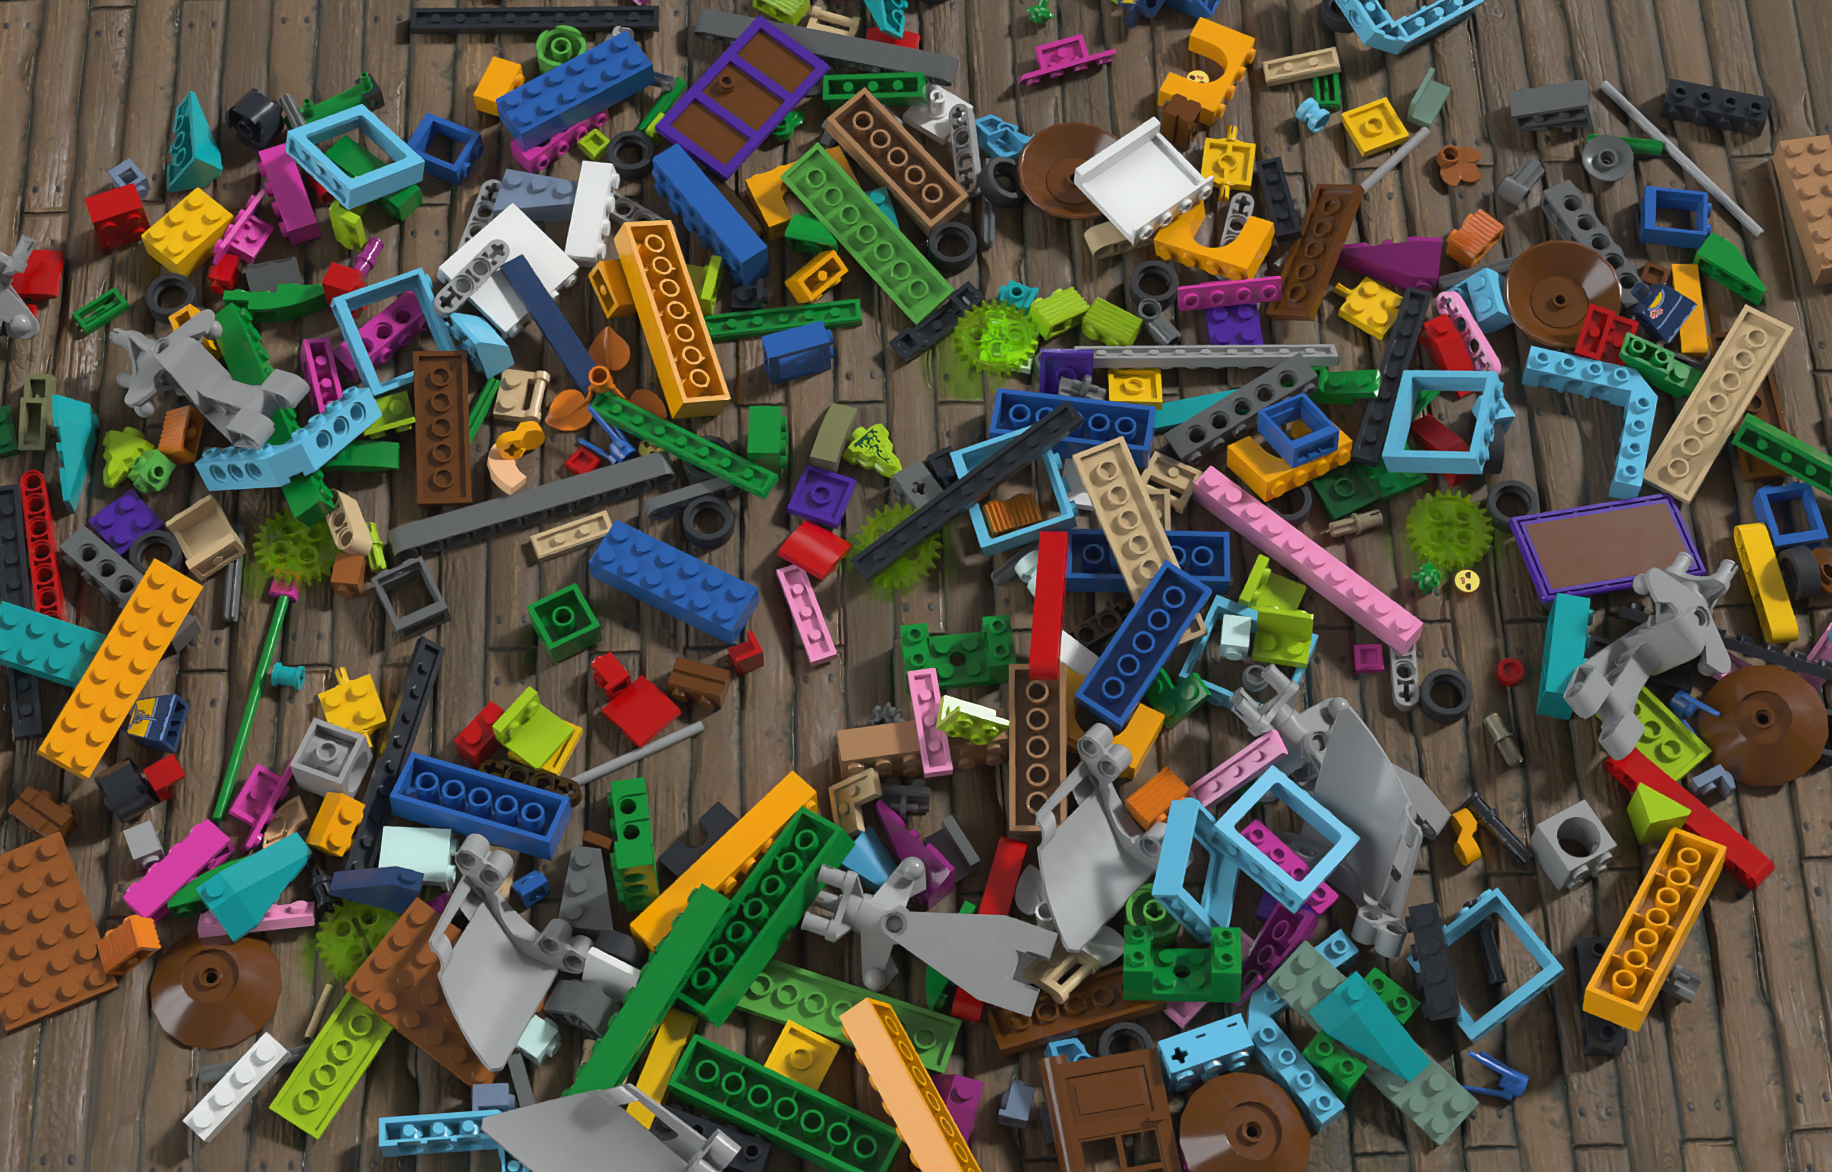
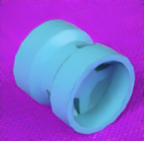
M1308 98L1299 106L1295 116L1301 122L1308 123L1307 127L1313 133H1317L1326 126L1331 114L1326 109H1320L1316 100Z

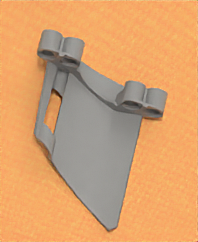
M1348 706L1338 710L1312 798L1328 809L1345 826L1351 828L1361 839L1353 851L1326 880L1347 895L1360 908L1351 937L1359 943L1375 945V950L1382 956L1398 958L1408 932L1406 925L1401 920V915L1423 834L1420 826L1415 824L1409 815L1412 803L1392 763L1369 728L1352 707ZM1305 820L1300 835L1286 831L1273 832L1311 870L1335 846ZM1401 838H1403L1411 848L1398 885L1390 875Z
M1101 723L1093 725L1078 740L1077 748L1081 762L1036 813V826H1039L1042 832V843L1037 848L1047 904L1063 946L1067 952L1079 953L1121 909L1131 894L1133 895L1139 887L1156 873L1167 825L1163 822H1157L1148 831L1143 833L1125 809L1112 781L1131 764L1132 755L1125 746L1112 743V731ZM1072 791L1078 807L1056 828V819L1051 810ZM1191 849L1186 869L1194 861V855Z
M473 833L467 836L455 855V862L463 876L429 939L431 952H435L439 957L441 969L437 975L454 1018L480 1061L489 1072L501 1071L504 1068L558 972L582 973L587 953L594 946V942L583 935L572 936L571 926L562 919H552L541 933L528 924L498 891L514 865L513 859L504 851L495 850L491 852L488 840L482 835ZM460 908L470 922L452 949L451 943L444 934V931Z
M631 1083L605 1090L598 1089L498 1113L482 1118L481 1130L531 1172H722L741 1149L737 1143L719 1128L707 1140ZM639 1101L673 1129L678 1136L672 1140H660L619 1105Z

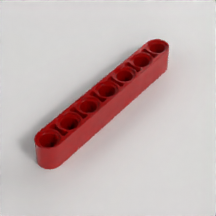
M30 470L22 475L20 487L35 608L38 613L67 622L51 491L43 474L37 470ZM48 554L47 557L40 559L43 555ZM51 578L49 581L43 582L45 579ZM55 601L52 605L46 606L49 602Z
M1040 531L1029 658L1030 680H1059L1069 547L1068 531Z
M1635 747L1630 754L1621 760L1614 761L1610 756L1604 762L1606 770L1633 794L1638 785L1642 783L1690 809L1691 812L1681 830L1726 846L1723 868L1747 888L1756 890L1775 870L1774 864L1765 854Z
M1000 836L978 914L1010 916L1017 884L1027 854L1028 842ZM958 986L951 1016L980 1023L985 1002L976 999Z

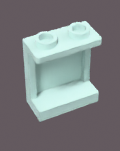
M384 826L378 868L399 866L424 873L422 885L441 886L443 891H449L450 882H455L456 868L455 865H452L453 856L457 854L459 849L458 839H454L452 829Z

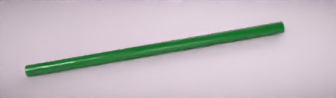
M279 595L213 814L212 819L216 822L224 821L289 603V597L285 595Z

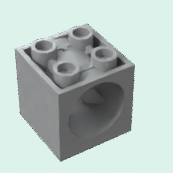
M314 718L290 764V768L300 789L325 797L327 792L343 793L354 799L374 758L365 735Z
M1585 799L1537 824L1528 844V848L1535 855V858L1559 892L1566 888L1573 890L1584 882L1583 879L1588 876L1597 877L1607 870L1608 862L1613 859L1612 854L1617 847ZM1572 839L1581 843L1588 851L1589 856L1578 858L1567 854L1560 847L1558 840Z

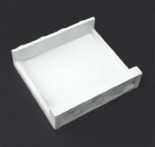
M1152 117L1075 169L1074 184L1133 245L1140 240L1148 239L1153 231L1159 227L1167 226L1175 216L1180 213H1186L1194 203L1199 200H1205L1212 193L1214 177L1211 175L1205 179L1160 134L1161 123L1155 117Z
M512 203L439 266L437 278L443 284L447 281L450 282L489 242L499 239L506 242L510 249L506 262L523 254L555 301L560 295L558 292L564 287L569 289L577 281L578 278L576 276L579 266ZM493 249L489 261L492 262L496 255H501L502 250L498 249L495 251ZM476 264L473 266V271L477 275L482 276L487 273L484 265ZM500 268L468 299L502 332L501 338L503 341L509 336L514 338L523 329L522 325L527 320L533 321ZM459 281L455 285L459 292L466 293L470 290V286L464 281Z

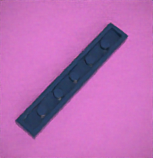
M521 254L500 265L501 272L580 392L583 396H586L589 392L588 386L591 385L588 377L589 372L597 365L525 256Z

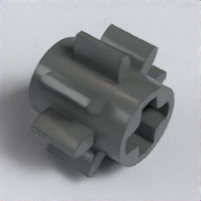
M887 702L883 709L877 705L872 710L875 715H872L868 722L875 726L904 722L905 719L900 718V708L896 709L890 705V702Z

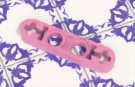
M1455 291L1441 292L1435 301L1436 308L1440 315L1447 314L1459 332L1475 371H1485L1487 368L1486 363H1490L1488 370L1497 371L1499 375L1501 363L1462 297ZM1447 298H1451L1452 300L1449 304L1450 307L1446 306V304L1448 303ZM1461 317L1466 321V328L1463 332L1457 327V322ZM1473 339H1476L1479 343L1477 353H1473L1470 348V343Z

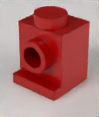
M226 253L218 265L210 266L208 279L211 281V291L222 295L224 290H236L244 270L238 255Z
M611 651L604 656L596 657L591 662L590 666L594 670L592 677L600 689L605 688L606 698L609 702L631 685L630 674Z

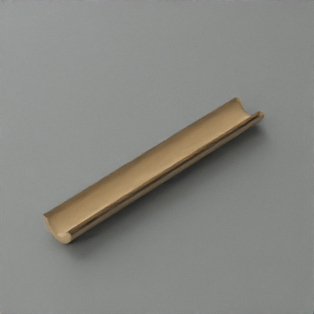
M325 985L304 1037L313 1039L334 988L333 985Z

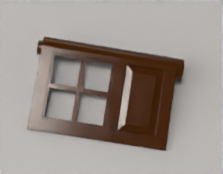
M1157 1048L1068 1062L1067 1055L1051 1056L1038 1060L1060 1172H1086L1081 1143L1115 1137L1121 1169L1107 1172H1144L1161 1168L1163 1172H1182ZM1155 1130L1161 1162L1127 1168L1121 1136Z

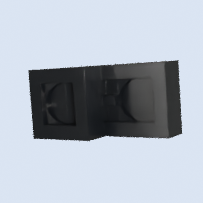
M951 445L926 457L943 490L959 480L950 455L951 452H954Z

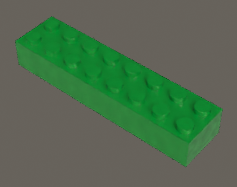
M804 806L800 807L731 899L735 905L734 909L675 1000L678 1004L719 1029L826 885V883L817 881L822 864L838 869L856 845L843 828Z
M694 1034L667 1083L669 1095L752 1135H760L768 1139L769 1143L829 1172H891L905 1145V1142L898 1136L896 1128L697 1034Z

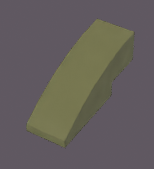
M25 374L24 398L20 400L19 451H46L53 421L52 395H56L57 378L52 374Z
M836 403L831 404L815 440L810 455V465L830 472H837L841 456L845 452L858 412L857 408Z

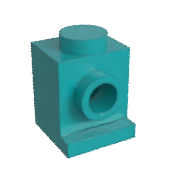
M1010 280L1007 286L1002 285L998 291L999 311L1027 322L1030 305L1038 298L1039 288L1034 287L1032 289Z

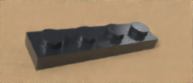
M1275 157L1255 162L1270 221L1274 223L1276 242L1280 243L1302 238L1301 228L1281 158Z
M1591 634L1590 646L1585 651L1584 658H1591L1614 641ZM1682 663L1660 674L1650 675L1646 682L1675 692L1682 689L1690 695L1698 668Z

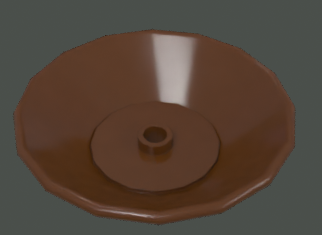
M1081 122L1054 124L1036 133L1021 150L1017 165L1020 187L1033 205L1051 216L1074 221L1097 218L1103 215V213L1071 180H1074L1077 167L1119 139L1096 125Z
M1550 240L1529 247L1512 262L1504 279V303L1512 322L1530 339L1551 348L1575 349L1589 304L1616 311L1615 315L1619 316L1622 309V286L1613 266L1596 250L1575 241ZM1560 299L1564 304H1558L1555 300Z
M1774 665L1746 666L1723 676L1707 692L1703 704L1718 711L1720 715L1715 717L1701 709L1698 714L1699 738L1712 750L1710 756H1708L1709 761L1714 766L1721 764L1723 769L1728 771L1734 780L1753 787L1780 786L1803 776L1820 759L1829 736L1827 710L1816 689L1797 673ZM1764 716L1769 721L1766 724H1761L1758 722V719Z
M198 929L174 942L158 961L150 985L152 1011L163 1030L184 1045L207 1050L235 1046L259 1032L275 1012L282 990L280 963L268 943L252 932H249L234 943L228 935L199 938ZM210 977H217L214 983H208Z
M1233 1072L1211 1078L1191 1095L1181 1115L1179 1144L1190 1172H1304L1309 1162L1310 1131L1301 1107L1283 1087L1261 1075ZM1247 1129H1251L1254 1132V1138L1247 1135Z

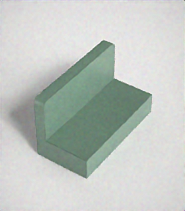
M1431 67L1410 103L1406 120L1420 127H1427L1429 130L1451 90L1450 87L1433 81L1435 69Z

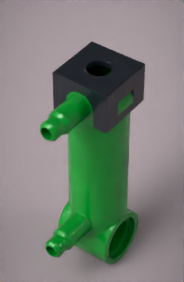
M362 72L360 78L355 80L356 86L314 106L310 99H304L303 108H299L307 124L363 104L369 111L373 112L385 106L382 91L371 74ZM286 115L284 123L290 131L293 127Z

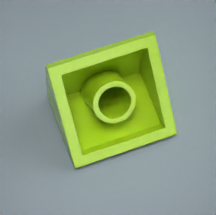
M1642 783L1638 785L1627 807V812L1639 845L1666 839L1672 826L1682 829L1691 812L1690 809Z

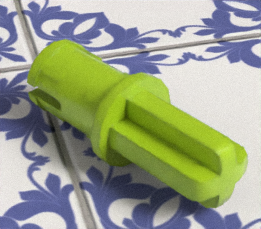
M370 522L371 529L369 530L368 523H365L372 539V549L367 555L369 566L372 572L378 574L386 570L382 551L384 544L379 540L376 524Z

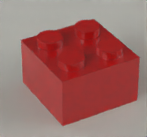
M135 183L84 199L104 251L116 249L134 241H141V235L151 227Z

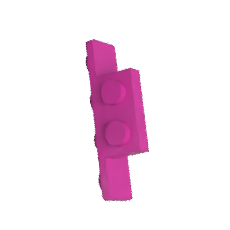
M1082 34L1040 45L1034 48L1040 70L1023 74L1018 78L1019 84L1026 82L1027 86L1041 82V78L1045 76H1050V79L1065 75L1064 71L1073 69L1074 72L1085 70L1088 68L1087 64L1096 62L1097 66L1111 62V58L1117 52L1116 49H1111L1089 56Z
M261 189L257 196L252 194L246 204V211L241 209L235 219L236 224L228 226L224 234L225 239H219L212 252L216 254L213 264L218 265L227 252L238 255L240 259L250 264L254 261L275 227L254 216L261 207L267 191Z
M1280 276L1236 281L1227 279L1200 282V285L1178 287L1179 311L1278 301L1282 299V279Z
M295 754L289 760L281 776L257 763L231 806L229 814L252 826L240 848V851L243 853L247 852L250 848L255 849L263 837V834L260 833L263 825H269L277 812L273 809L277 800L282 801L288 793L290 787L286 784L291 776L294 777L290 764Z
M1254 820L1240 833L1294 880L1300 882L1312 871L1260 820ZM1324 882L1305 904L1317 915H1321L1338 899V894Z

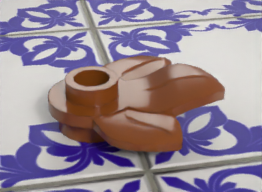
M1453 145L1444 146L1437 154V163L1441 166L1440 176L1442 180L1453 188L1457 187L1460 181L1464 183L1480 181L1481 175L1474 163L1482 157V154L1471 147L1458 149Z

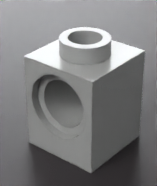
M150 820L123 831L133 860L139 870L149 869L153 864L160 863L165 858L157 832Z

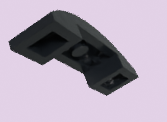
M967 281L949 295V301L912 330L907 327L888 343L905 362L914 359L954 333L978 310L985 301V297Z

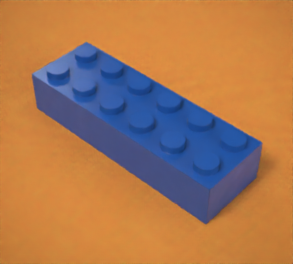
M624 31L497 98L496 104L499 118L526 152L655 83L653 64L630 34Z
M677 143L652 158V174L655 178L654 189L661 198L665 197L672 212L675 215L679 214L683 218L686 228L690 232H695L704 249H709L713 255L722 257L723 266L728 271L731 281L734 284L753 286L758 282V279H764L769 276L767 246Z
M998 388L989 430L990 439L1034 425L1068 400L1084 419L1085 423L1051 448L1053 454L1059 453L1060 458L1072 459V456L1123 436L1136 467H1149L1156 425V406Z
M617 519L589 560L591 577L730 645L734 644L759 604L757 587Z
M1066 528V531H1068L1069 547L1065 591L1130 593L1103 529ZM1164 531L1180 569L1211 588V595H1227L1230 585L1229 532Z
M1165 560L1074 695L1073 702L1120 732L1210 598L1212 589Z
M411 752L390 794L392 814L440 829H452L453 833L463 836H469L473 833L485 837L491 844L549 861L552 860L571 817L570 797Z

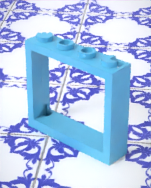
M1404 370L1382 454L1388 472L1482 474L1484 463L1486 460H1489V442H1492L1494 439V420H1497L1499 417V399L1504 396L1502 391L1504 383L1500 382L1497 371ZM1419 390L1484 391L1470 452L1404 450Z
M1216 595L1204 621L1208 635L1195 640L1179 674L1177 685L1193 673L1217 619L1223 621L1224 614L1252 617L1250 632L1256 634L1258 611ZM1313 633L1308 663L1318 640V635ZM1296 667L1291 679L1299 685L1306 669ZM1202 680L1212 694L1207 699L1210 704L1215 706L1222 705L1232 709L1234 704L1229 701V698L1231 696L1234 697V692Z

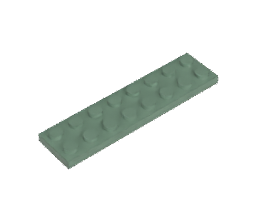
M1304 940L1265 984L1319 1033L1321 1030H1324L1308 1012L1343 982L1346 977L1312 945ZM1335 1040L1334 1044L1351 1057H1357L1368 1066L1364 1077L1438 1146L1442 1145L1479 1103L1420 1046L1419 1048L1430 1060L1431 1064L1411 1082H1407L1378 1065L1375 1061L1354 1051L1346 1044Z

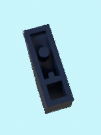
M399 866L334 872L328 895L404 914L419 896L424 873Z

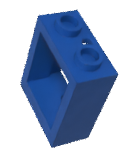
M428 112L407 143L425 161L423 172L460 186L464 178L469 177L472 165L476 159L481 158L484 152L481 133ZM437 133L466 144L454 165L425 153Z
M1646 186L1641 198L1640 243L1700 249L1705 239L1711 234V224H1707V218H1710L1712 204L1708 203V192ZM1656 207L1696 211L1695 231L1656 227Z
M823 321L761 337L763 363L771 385L831 369V359L834 358L832 348L834 341L830 329L825 330Z
M1304 392L1258 411L1257 431L1292 469L1338 450L1340 430ZM1301 419L1313 433L1291 441L1279 427Z
M1794 481L1784 486L1774 487L1768 485L1757 490L1752 500V505L1758 523L1764 522L1767 527L1776 557H1779L1780 552L1802 545L1808 547L1810 551L1815 548L1824 547L1828 540V535L1811 485L1806 482ZM1801 499L1811 531L1779 535L1769 503Z

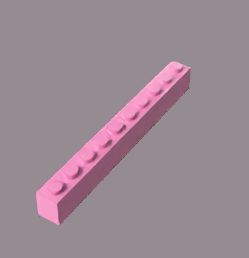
M1210 466L1194 482L1193 499L1387 645H1391L1398 653L1405 655L1413 644L1420 639L1423 622L1217 469Z

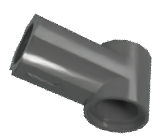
M1526 159L1512 177L1507 176L1498 189L1497 195L1520 208L1527 200L1531 189L1544 174L1545 170L1542 168L1541 163L1535 159Z
M1145 299L1140 302L1136 316L1143 319L1142 331L1147 332L1159 346H1175L1181 340L1182 335L1161 312L1160 304L1154 299ZM1144 314H1150L1152 317L1145 316Z

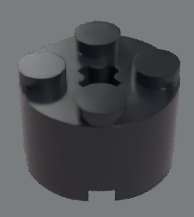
M252 88L225 113V120L229 129L234 127L238 132L235 135L236 138L254 150H258L260 147L263 149L285 126L281 114L283 112L282 106L275 100L270 101L255 88Z
M130 756L93 777L98 788L101 791L104 790L108 796L104 798L107 808L111 813L115 812L122 824L157 805L155 803L157 802L148 781L137 771L140 768Z

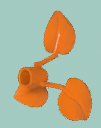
M607 326L597 335L588 351L597 366L593 367L589 372L588 377L591 385L588 386L587 398L585 399L583 394L577 390L569 389L559 393L551 403L545 422L550 427L560 431L571 432L583 429L593 419V415L589 414L587 408L589 407L588 404L592 401L594 391L606 393L612 390L618 397L667 420V411L663 402L655 393L639 389L633 392L631 399L628 400L613 384L610 370L617 372L624 369L630 361L631 352L626 341L610 326Z

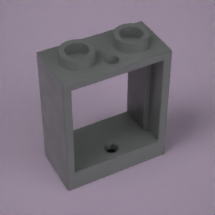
M422 556L416 559H408L402 565L391 570H383L377 576L371 578L375 591L400 642L451 620L448 608ZM422 577L435 603L398 619L386 592Z

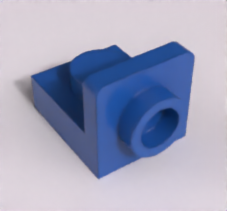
M535 870L512 884L513 889L526 908L551 894L547 879L542 872L538 874Z

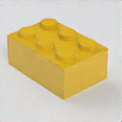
M197 187L143 233L141 238L148 254L170 272L188 277L213 255L212 251L219 239L224 240V234L230 224L235 225L236 223L234 216Z

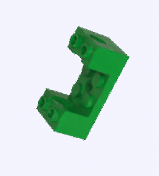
M1010 614L982 617V632L929 637L928 623L900 625V647L906 694H910L908 671L930 668L936 669L939 690L1009 683V664H1017ZM955 656H960L964 658L965 663L961 666H954L950 660Z
M1124 925L1123 1000L1240 1003L1241 928L1212 927L1211 949L1153 948V926ZM1177 972H1186L1189 974V976L1185 978L1176 977L1174 974Z
M1374 967L1364 980L1406 1030L1415 1019L1421 1002ZM1321 1030L1304 1049L1302 1055L1332 1092L1345 1103L1365 1079L1364 1073L1368 1066L1357 1057L1348 1055L1334 1044L1335 1040Z

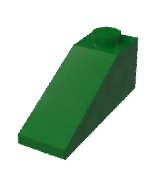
M1712 232L1696 253L1692 264H1698L1699 272L1759 306L1767 288L1734 244Z

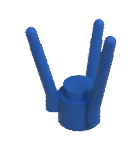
M589 406L587 408L588 411L613 440L609 446L611 453L608 454L583 439H579L578 443L607 459L612 465L633 459L637 453L636 448L630 443L622 429L612 425L619 435L618 437L594 408Z
M1682 689L1675 694L1669 703V707L1674 710L1672 713L1697 737L1698 735L1685 721L1683 716L1691 717L1697 708L1715 717L1720 715L1718 711L1699 702Z
M1472 1051L1468 1052L1469 1057L1502 1074L1499 1086L1504 1089L1502 1091L1461 1085L1470 1093L1502 1097L1511 1101L1513 1095L1519 1098L1522 1096L1529 1076L1510 1068L1484 1051H1480L1479 1055Z

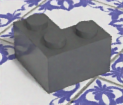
M560 979L543 1009L561 1024L577 1026L596 1041L600 1036H605L609 1030L607 1024L616 1011L620 1012L624 1005L619 1000L604 994V988L594 981L585 983L578 979H573L572 981Z

